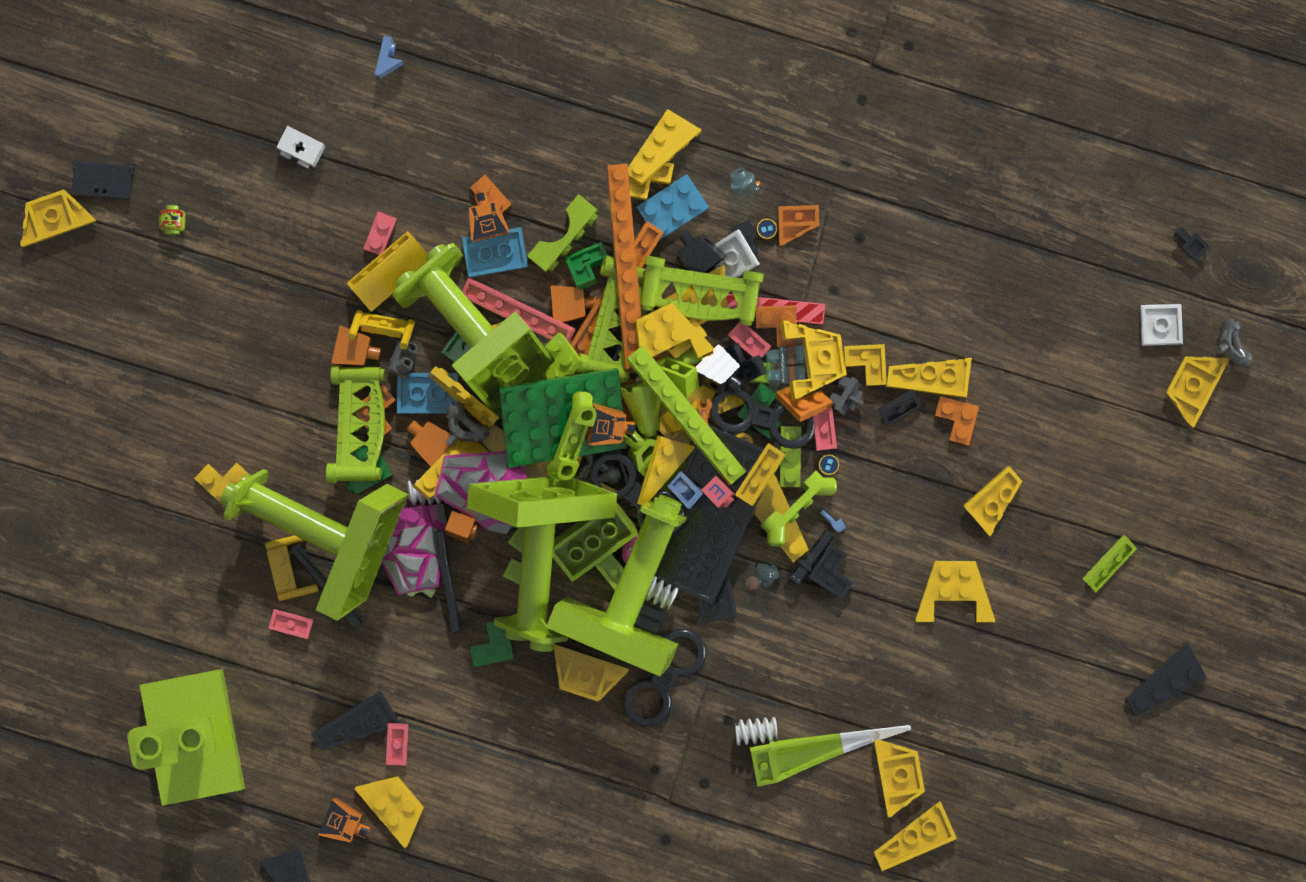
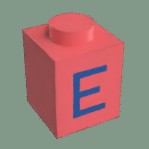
M715 476L702 489L703 493L718 508L723 506L726 508L734 501L732 497L735 493L719 476Z

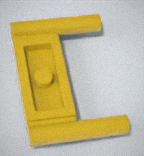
M357 310L348 333V338L354 340L360 326L362 327L361 331L371 334L376 333L398 338L402 336L400 348L407 349L415 322L411 319L405 321L363 313V311Z
M295 535L265 543L279 601L319 592L317 584L297 589L287 545L305 540Z

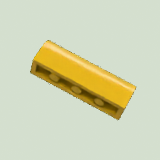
M407 231L347 284L372 312L393 294L396 289L395 283L402 274L408 271L416 272L427 263L426 257L428 254Z

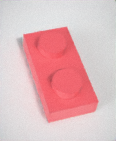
M377 212L363 249L377 255L384 252L397 219Z
M740 322L728 334L751 357L760 355L762 358L771 348L748 325L740 324Z
M830 408L812 416L815 427L816 451L837 449L833 411Z
M274 609L268 629L309 639L314 619Z
M388 723L386 765L406 766L408 724Z

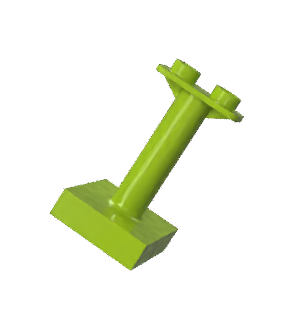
M454 243L447 246L443 244L438 245L428 253L426 257L427 263L416 272H405L398 278L395 283L396 289L392 295L403 308L409 307L420 297L426 296L471 349L453 363L452 366L488 409L499 417V420L502 417L498 387L545 380L542 373L554 362V359L516 311L494 329L449 277L451 271L462 262L464 255Z
M265 469L253 475L246 474L237 484L230 482L220 500V503L226 506L224 519L230 521L242 513L248 512L337 556L318 602L317 611L338 621L367 600L409 494L389 484L382 486L358 501L350 524L346 527L265 487L269 476V471Z
M551 477L469 484L468 509L514 527H524L517 613L512 616L494 618V625L506 630V638L517 641L530 640L531 649L543 652L553 651L557 642L568 641L567 636L546 628L555 524L615 518L617 493L576 478L562 480Z
M660 495L653 502L649 501L641 506L640 511L646 514V517L606 613L567 596L555 604L546 628L661 676L670 666L679 644L637 627L634 624L675 526H680L687 518L679 513L682 503Z
M223 669L140 685L147 726L132 729L128 733V744L132 764L136 769L144 770L155 767L162 806L245 789Z

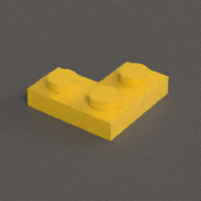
M666 162L643 185H639L630 179V197L647 201L650 182L670 185L674 164Z
M885 344L844 346L845 367L865 366L866 386L887 385Z
M236 463L222 477L212 466L207 464L194 479L220 502L227 485L230 482L237 484L249 473Z

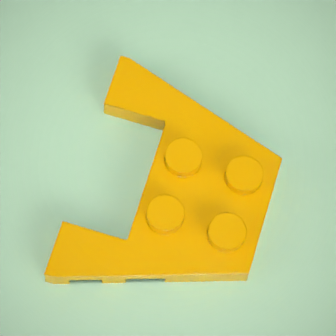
M669 303L635 320L637 345L639 347L643 345L652 358L686 340L689 341L696 358L714 350L713 346L673 303Z
M789 321L780 322L783 340L802 339L808 379L789 382L792 400L798 399L847 375L841 335L820 329L815 330L801 324H792Z
M934 561L915 622H934V601H976V622H995L976 561Z

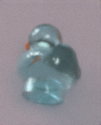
M741 167L730 174L732 178L731 188L737 194H742V191L747 190L749 195L755 196L760 192V181H755L753 173Z
M760 563L756 569L757 577L751 576L747 578L746 587L749 590H756L759 585L765 588L770 587L775 580L779 579L776 566L774 564Z

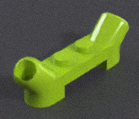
M576 392L572 396L570 416L554 460L547 465V473L551 478L569 480L577 472L579 452L589 426L593 427L597 416L596 410L593 408V397L590 393Z
M815 471L801 485L806 492L782 516L777 511H774L760 525L767 532V544L770 546H783L785 544V524L788 521L792 523L799 516L797 512L802 507L806 509L813 502L811 498L814 495L833 496L837 489V483L834 478H823Z

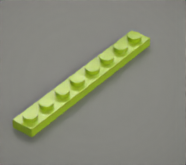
M643 345L626 358V361L728 485L734 483L746 472Z

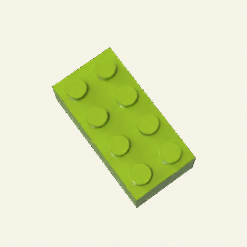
M616 502L615 518L578 521L554 538L553 558L573 582L637 536V529Z

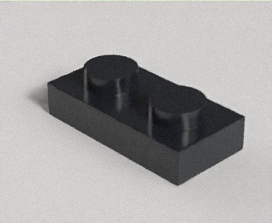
M912 389L879 407L878 411L887 427L921 408V404Z

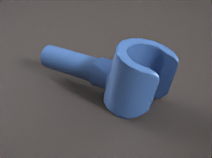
M824 510L820 512L829 521L835 532H841L846 529L841 519L835 522Z

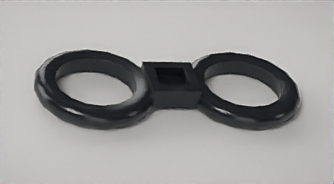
M728 387L722 394L716 393L711 400L712 407L709 412L711 419L720 430L727 433L738 434L754 426L768 430L771 438L778 445L788 449H797L805 446L812 439L815 432L813 417L805 419L806 432L802 438L788 440L782 437L777 430L776 421L780 414L788 410L782 404L778 405L775 409L755 405L753 398L742 389L736 392ZM736 396L746 403L748 416L743 423L730 425L720 418L718 404L723 398Z
M611 451L600 455L594 460L590 468L589 479L591 484L603 488L598 480V470L606 461L618 460L624 463L629 471V481L622 490L614 493H617V499L625 498L637 508V520L639 526L642 527L645 514L640 511L642 505L637 504L642 485L637 482L638 473L634 462L621 452ZM658 490L650 500L652 501L663 495L682 503L675 494L666 490ZM682 504L679 513L685 515V510ZM682 524L678 527L675 526L672 535L680 530Z
M676 629L664 637L670 641L677 637H687L696 644L698 657L692 666L679 669L670 664L661 676L654 675L652 679H641L634 682L627 689L623 707L627 717L633 723L642 727H652L660 724L667 718L671 710V696L668 690L677 677H687L695 674L703 666L706 659V647L697 633L689 629ZM643 687L657 689L663 698L661 712L651 719L639 717L631 706L634 693Z

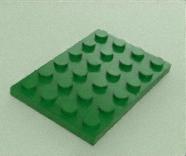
M614 368L498 387L507 466L512 468L554 460L572 410V396L576 392L590 393L593 397V403L623 412L619 370ZM584 439L578 456L627 448V443L622 441V443L589 445Z

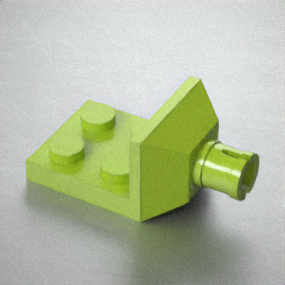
M635 430L634 434H629L632 436V439L624 434L623 441L630 446L628 457L634 462L636 470L645 477L658 435L645 437V434H642L640 436ZM686 460L683 461L659 490L673 493L668 485L680 471H684L687 464Z

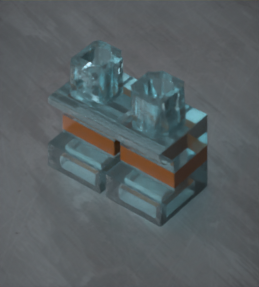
M803 345L779 347L776 350L766 352L767 363H777V370L767 371L768 382L778 383V385H789L790 381L805 380V365H802L804 364Z

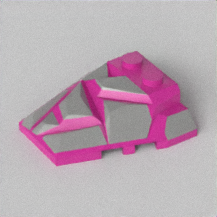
M506 451L444 455L434 495L464 513L465 516L475 519L483 528L507 534L511 525L467 508L468 487L472 483L526 479V465L509 468L507 466Z
M444 504L420 505L402 510L381 563L398 595L439 587L441 569L433 532L442 531L446 528L447 519Z

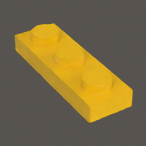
M768 443L735 495L753 506L786 454Z

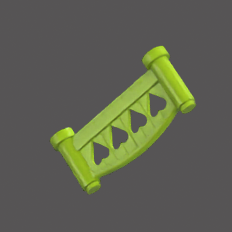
M606 255L600 274L607 276L608 280L588 355L579 354L583 363L574 373L583 374L617 368L619 370L620 383H626L629 371L624 369L622 342H619L608 330L620 326V317L614 311V309L619 308L614 257ZM637 267L641 302L646 269ZM641 309V317L646 315V310ZM619 344L622 348L621 352L618 353L619 360L613 361L603 349Z
M645 256L644 264H646V271L640 305H642L641 309L653 311L655 306L661 308L669 303H673L686 318L707 321L738 318L740 319V324L752 325L760 282H763V273L744 271L743 279L664 267V258ZM671 282L678 294V298L674 301L670 298L663 299L661 297L662 292ZM691 285L698 298L694 304L690 303V301L682 302L681 296ZM712 288L717 304L715 306H710L709 303L702 305L701 299ZM732 291L737 307L735 309H730L729 307L722 308L721 301Z
M332 365L331 383L332 385H340L336 463L327 464L326 481L328 484H336L337 481H377L381 479V468L376 466L385 431V408L380 382L385 381L386 373L385 369H381V367H342L341 365ZM368 386L371 388L369 393L371 399L369 402H363L353 395L364 387ZM365 406L370 407V412L368 413L370 419L368 422H363L352 414ZM363 426L369 427V432L367 433L369 439L366 442H362L353 436L352 433ZM362 446L368 447V452L366 453L368 459L365 462H361L352 456L351 453Z

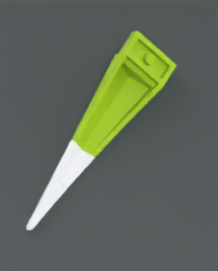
M906 725L772 741L770 744L751 747L750 751L757 786L778 783L826 760L873 743L874 739L882 740L909 731L911 726Z

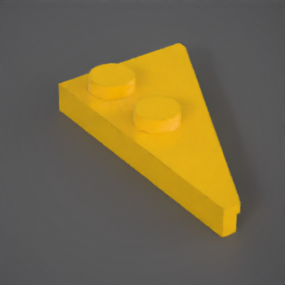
M658 436L637 504L644 505L649 502L694 450L695 446Z

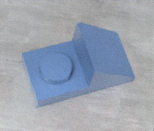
M383 37L375 76L378 79L404 65L402 60L390 58V55H394L396 44H393L392 37Z
M682 471L668 485L670 490L688 509L703 494V491Z

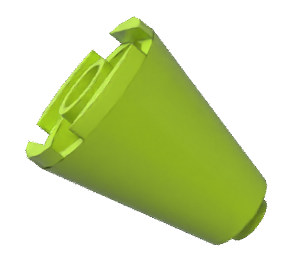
M642 381L626 385L625 388L621 387V395L640 434H645V437L656 435V431L660 430V401Z

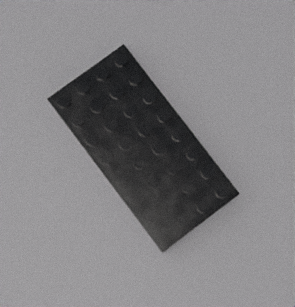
M709 424L708 426L746 472L734 483L728 485L695 444V448L688 459L683 473L701 490L715 476H719L736 494L764 448ZM763 491L753 506L734 495L732 497L734 501L728 507L718 508L704 493L690 509L683 504L687 518L680 530L670 537L655 573L657 579L714 604Z

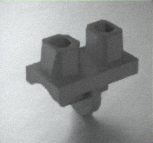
M399 340L393 357L389 360L390 366L388 371L406 380L412 369L418 345L409 341L407 349H401V340Z
M841 377L837 386L844 390L842 396L840 397L833 393L829 398L833 402L832 406L842 415H845L848 408L854 411L857 404L860 406L864 405V402L860 400L863 392L859 391L862 384L853 377L851 379Z

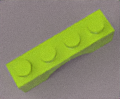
M579 194L566 208L570 219V226L566 235L556 242L539 241L527 256L529 260L546 274L549 270L551 272L555 270L559 265L557 260L561 255L566 256L572 249L571 243L575 239L578 241L585 233L583 229L586 225L589 224L591 226L598 217L596 215L597 209Z

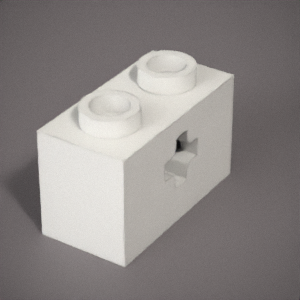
M287 126L277 145V149L281 151V156L287 159L293 157L299 160L297 163L305 168H309V166L315 168L325 149V145ZM302 145L305 150L298 153L296 146L301 147Z

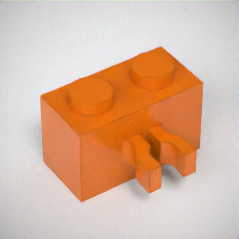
M452 511L445 528L446 536L469 544L470 539H475L478 526H476L475 519L465 516L464 513L459 514Z

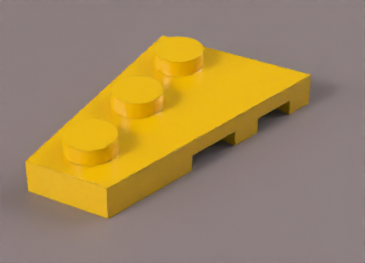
M1007 466L963 505L988 536L991 537L993 529L1002 518L1003 512L1013 499L1022 480L1010 466Z

